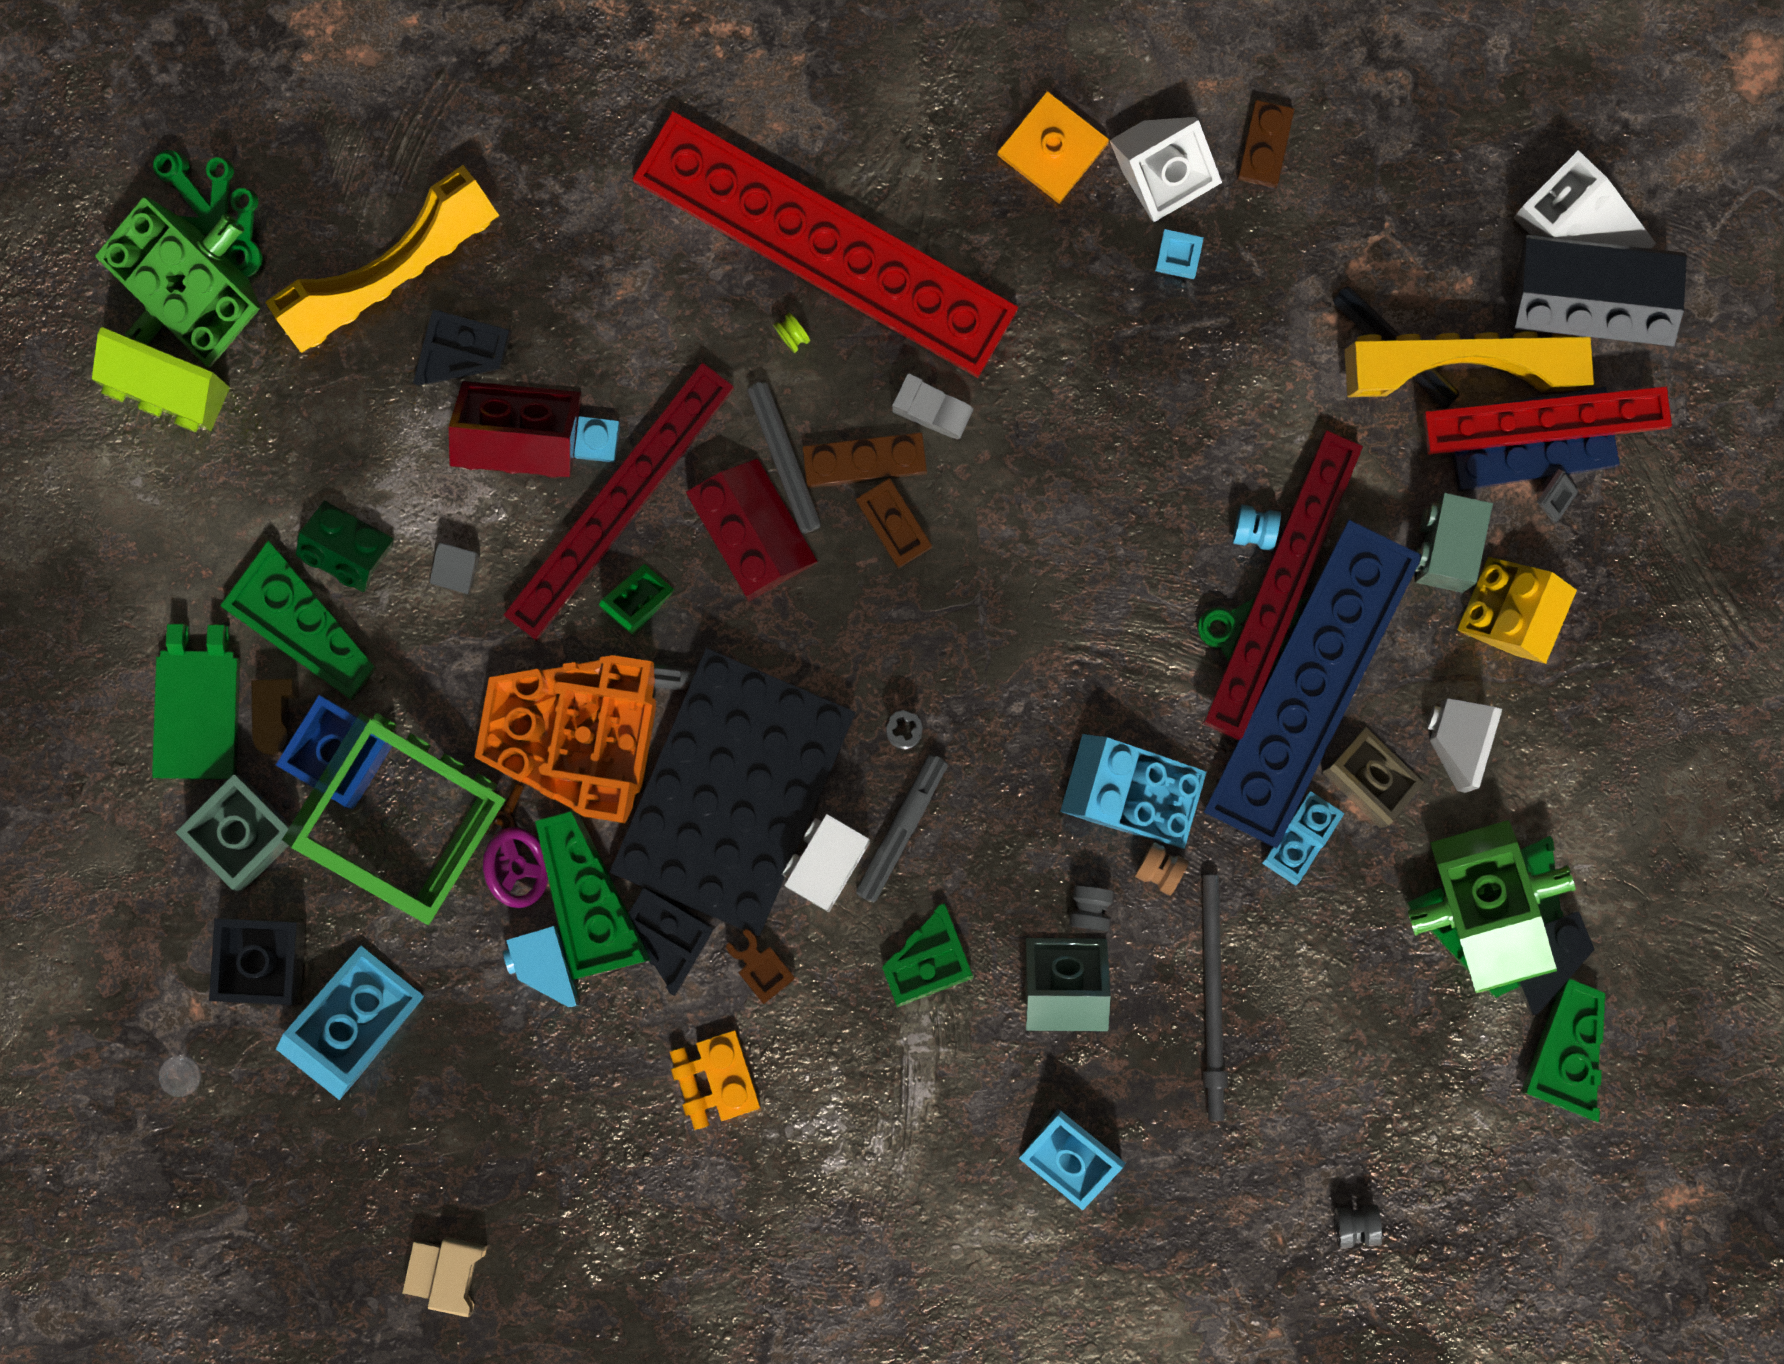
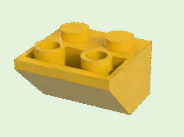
M1488 557L1457 630L1512 655L1546 664L1577 590L1553 572Z

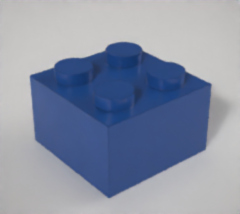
M318 695L276 765L314 788L357 716L327 698ZM370 734L331 799L354 810L393 746Z

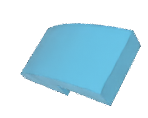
M1310 791L1296 810L1278 848L1272 847L1262 864L1296 886L1302 880L1320 849L1328 841L1344 813Z

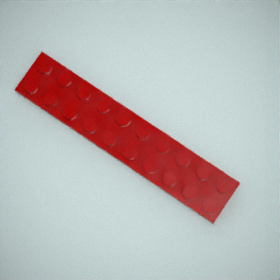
M672 111L632 178L633 182L977 378L981 375L1018 311L1019 307L674 111Z

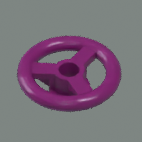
M508 827L498 831L491 837L484 851V878L491 893L501 903L513 908L530 906L542 896L548 883L540 841L532 833L522 828ZM513 839L522 841L530 848L535 857L536 865L526 863V860L518 855ZM501 846V853L499 855H496L499 847ZM525 876L536 879L534 886L527 894L521 896L510 894L518 879H522Z

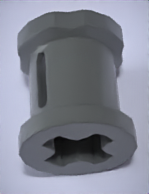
M906 710L894 713L889 718V723L886 726V734L890 743L898 749L906 750L913 748L922 737L923 727L921 720L916 714L909 713ZM904 720L906 725L914 724L915 728L911 730V739L905 740L902 735L895 737L893 732L898 729V721Z

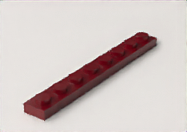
M704 363L700 364L507 609L504 616L534 640L537 641L732 394L735 390L733 385Z
M1327 430L1323 434L1204 718L1203 725L1238 740L1243 738L1363 449L1362 445Z

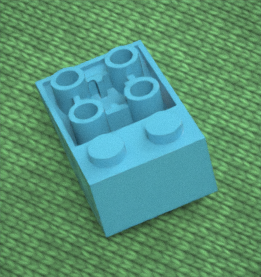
M1082 734L1060 812L1185 849L1207 771L1108 737Z

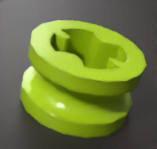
M787 313L784 322H775L773 326L789 349L796 353L798 345L800 343L808 344L810 338L791 313Z

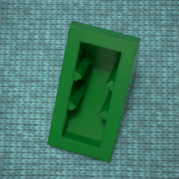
M643 564L600 601L599 606L621 627L635 637L675 589L646 564Z

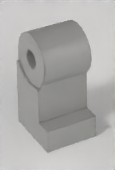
M909 373L892 405L893 413L955 439L961 438L974 411L965 402L944 394L943 391L924 383L922 379Z

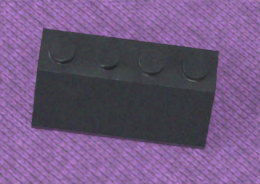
M1525 235L1509 305L1514 328L1675 346L1684 312L1687 255L1685 252Z

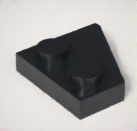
M432 309L413 384L426 385L501 370L512 331Z

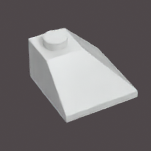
M1196 117L1144 120L1110 140L1124 176L1153 222L1222 183L1201 125Z
M1449 698L1442 701L1440 707L1433 706L1427 723V729L1432 730L1430 742L1457 791L1466 793L1480 787L1502 709Z

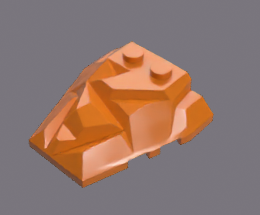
M610 655L600 657V660L579 664L571 662L563 664V667L546 670L533 669L489 677L475 758L513 779L533 787L550 799H555L570 807L573 811L584 817L626 823L633 808L635 794L640 792L643 785L656 712V699L652 698L655 684L654 662Z

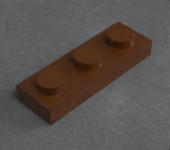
M922 432L803 446L807 488L927 474Z

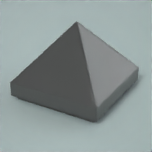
M1558 469L1537 487L1536 502L1551 521L1557 523L1578 493V489L1565 472Z

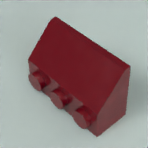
M462 381L448 426L450 466L463 467L469 470L504 471L510 474L528 473L545 475L547 477H570L575 459L574 452L582 392Z
M758 458L721 471L686 491L690 503L748 602L818 563Z

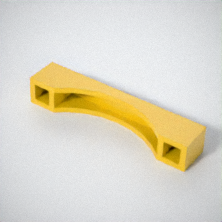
M462 165L430 187L424 206L413 225L399 242L381 257L359 269L339 276L321 279H297L265 303L302 353L310 347L321 344L328 334L341 325L354 321L361 311L374 302L387 298L394 288L407 279L420 275L427 265L440 256L452 253L459 243L473 233L485 230L499 214L473 176Z
M1490 332L1476 334L1474 339H1460V334L1446 333L1435 336V340H1421V335L1404 334L1397 336L1396 341H1382L1381 335H1363L1357 337V341L1345 349L1347 397L1388 396L1408 379L1420 372L1438 366L1459 363L1487 365L1507 371L1525 380L1541 393L1573 392L1585 390L1594 385L1591 337L1553 333L1552 338H1538L1537 332H1521L1514 334L1513 338L1499 339L1498 333Z

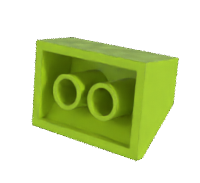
M101 327L98 332L92 380L103 387L100 393L119 402H124L125 397L139 401L138 409L159 418L162 411L176 417L174 423L187 430L197 433L200 426L212 431L230 389L217 375Z

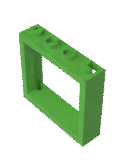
M360 712L282 840L292 849L429 926L506 799L494 792L497 784L483 775L477 773L474 779L468 777L461 772L465 766L446 753H443L440 759L428 753L431 745L412 733L408 735L407 739L394 733L397 724L377 712L372 719ZM370 734L375 735L478 796L417 897L308 836Z

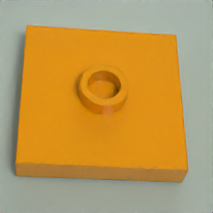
M1047 91L1001 147L997 156L1060 204L1109 144V139Z

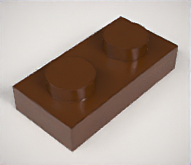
M1259 100L1255 101L1237 180L1277 188L1295 108Z
M890 478L855 499L897 569L932 548L931 543Z

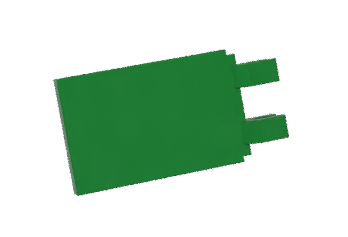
M167 624V651H160V657H156L152 778L228 780L234 774L237 775L240 659L234 658V652H229L230 627L225 625H207V652L189 651V626L184 624Z

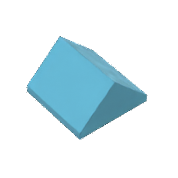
M1059 1109L1056 1110L1019 1158L1082 1210L1086 1208L1126 1164Z

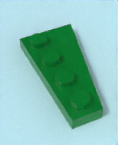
M575 811L535 821L571 980L651 961L580 815Z

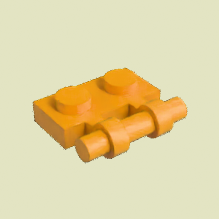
M736 1030L696 1043L701 1059L689 1062L685 1047L669 1052L674 1066L670 1070L674 1081H679L685 1100L682 1107L685 1116L690 1115L694 1130L710 1125L705 1110L717 1106L721 1121L761 1108ZM705 1071L712 1094L701 1098L694 1074Z

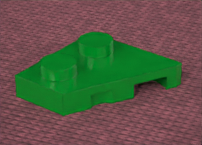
M945 903L939 905L934 910V914L919 930H916L908 938L901 950L895 953L882 967L897 1007L973 979Z

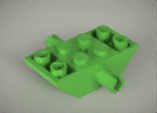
M143 197L95 255L144 304L145 311L131 328L125 332L126 337L130 339L135 337V341L149 346V343L165 325L207 367H212L261 308L249 279L223 255L236 238L244 232L241 224L234 225L237 222L235 218L224 213L205 237L193 224L149 197Z
M1509 820L1430 842L1446 896L1443 897L1442 902L1414 910H1407L1415 936L1451 925L1452 929L1456 928L1476 993L1557 971L1538 904H1540V899L1568 891H1576L1569 866L1565 865L1562 868L1533 876L1531 872L1527 873ZM1494 896L1495 901L1487 902L1486 898Z

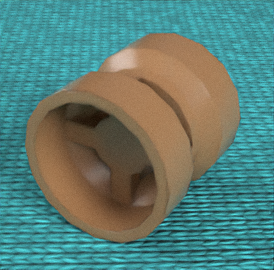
M1153 842L1134 877L1143 882L1151 881L1157 884L1159 891L1171 896L1190 861L1180 855L1174 857L1166 853L1165 847Z

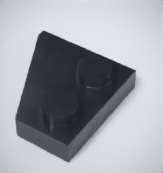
M644 887L630 910L629 917L651 959L649 963L651 966H655L663 978L668 992L676 996L716 927L663 895Z
M1579 911L1544 924L1557 971L1517 982L1530 1015L1538 1014L1595 950Z

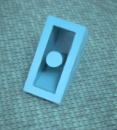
M557 926L506 940L509 949L503 951V956L509 974L516 973L519 981L567 1007L580 1005L574 980H571L563 942Z

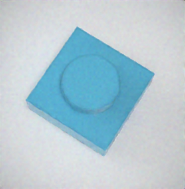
M1164 229L1155 271L1195 279L1204 237Z
M579 416L574 457L576 459L615 463L620 422Z

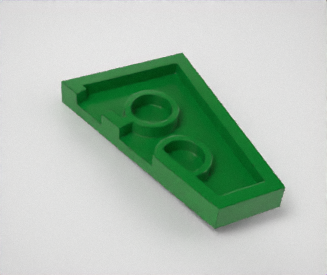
M1570 978L1557 992L1521 1089L1522 1093L1598 1123L1600 1108L1597 1107L1598 1085L1601 1086L1602 1070H1599V1054L1604 1034V992Z

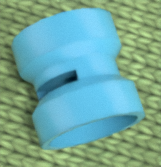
M1241 504L1236 519L1233 544L1245 546L1248 543L1257 544L1262 550L1273 551L1278 536L1281 512L1268 510L1262 513L1256 511L1253 506ZM1255 522H1257L1255 533H1253Z

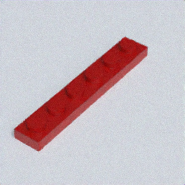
M1667 386L1427 411L1423 414L1428 454L1664 430L1672 427Z

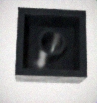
M214 918L209 1001L300 1005L306 923Z

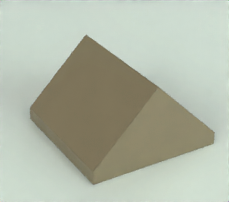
M1367 727L1322 771L1379 828L1389 826L1424 785V782Z

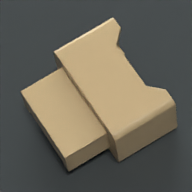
M450 1237L443 1239L442 1245L416 1240L413 1242L402 1293L429 1299L428 1309L470 1317L473 1314L475 1305L469 1295L476 1261L486 1255L487 1245Z

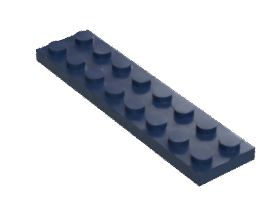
M1351 520L1347 521L1255 706L1243 738L1238 741L1203 811L1204 813L1278 848L1420 563L1421 554Z

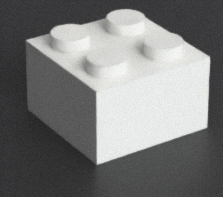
M826 814L823 821L817 818L814 819L803 838L808 843L807 848L801 857L797 854L792 856L782 875L788 879L784 885L785 887L825 911L830 912L870 844V840Z

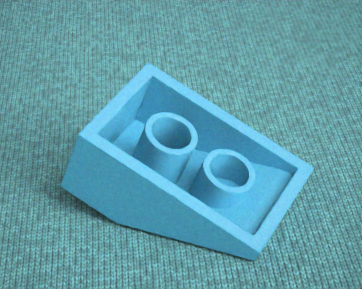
M360 946L283 1033L276 1050L340 1100L367 1069L424 996L365 948Z

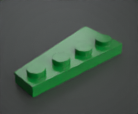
M267 541L220 605L352 701L377 669L270 541Z

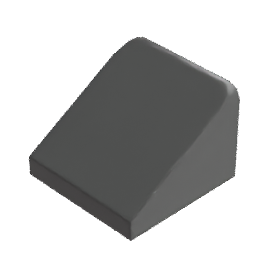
M438 542L430 584L469 595L480 556L476 552Z

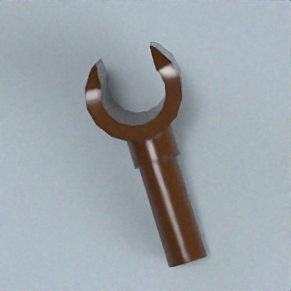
M519 784L514 785L501 811H498L486 831V835L494 824L500 825L503 829L514 827L513 810L524 790L523 786Z

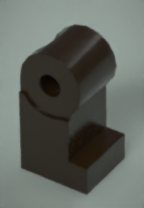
M293 679L251 680L253 743L264 754L276 757L281 756L293 738V732L288 726V699L299 698V682Z

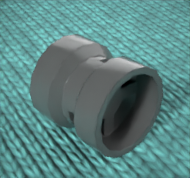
M1074 885L1073 899L1078 910L1070 914L1069 926L1109 932L1111 919L1105 914V911H1108V906L1113 903L1114 891Z
M1376 1204L1364 1205L1360 1210H1351L1349 1207L1335 1208L1334 1223L1339 1249L1353 1248L1356 1243L1362 1242L1368 1247L1381 1246L1382 1226L1379 1208Z

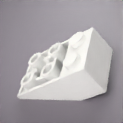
M1579 150L1514 216V219L1533 236L1649 249L1656 244L1609 179Z

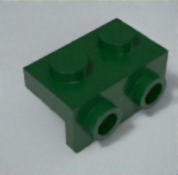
M324 500L299 532L296 555L310 567L319 568L336 577L343 585L366 592L370 586L372 574L392 549L394 538Z

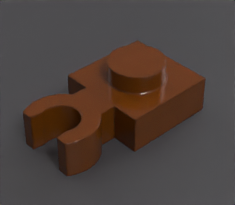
M745 929L743 934L749 940L748 949L739 952L730 942L726 945V948L732 957L744 960L747 964L738 973L760 1001L765 1004L796 978L771 947L760 953L757 950L758 942L756 936L751 931Z

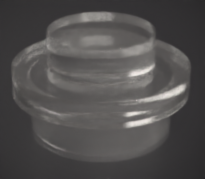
M174 1056L162 1065L159 1072V1081L166 1093L175 1097L190 1095L198 1088L201 1081V1071L198 1064L192 1058Z

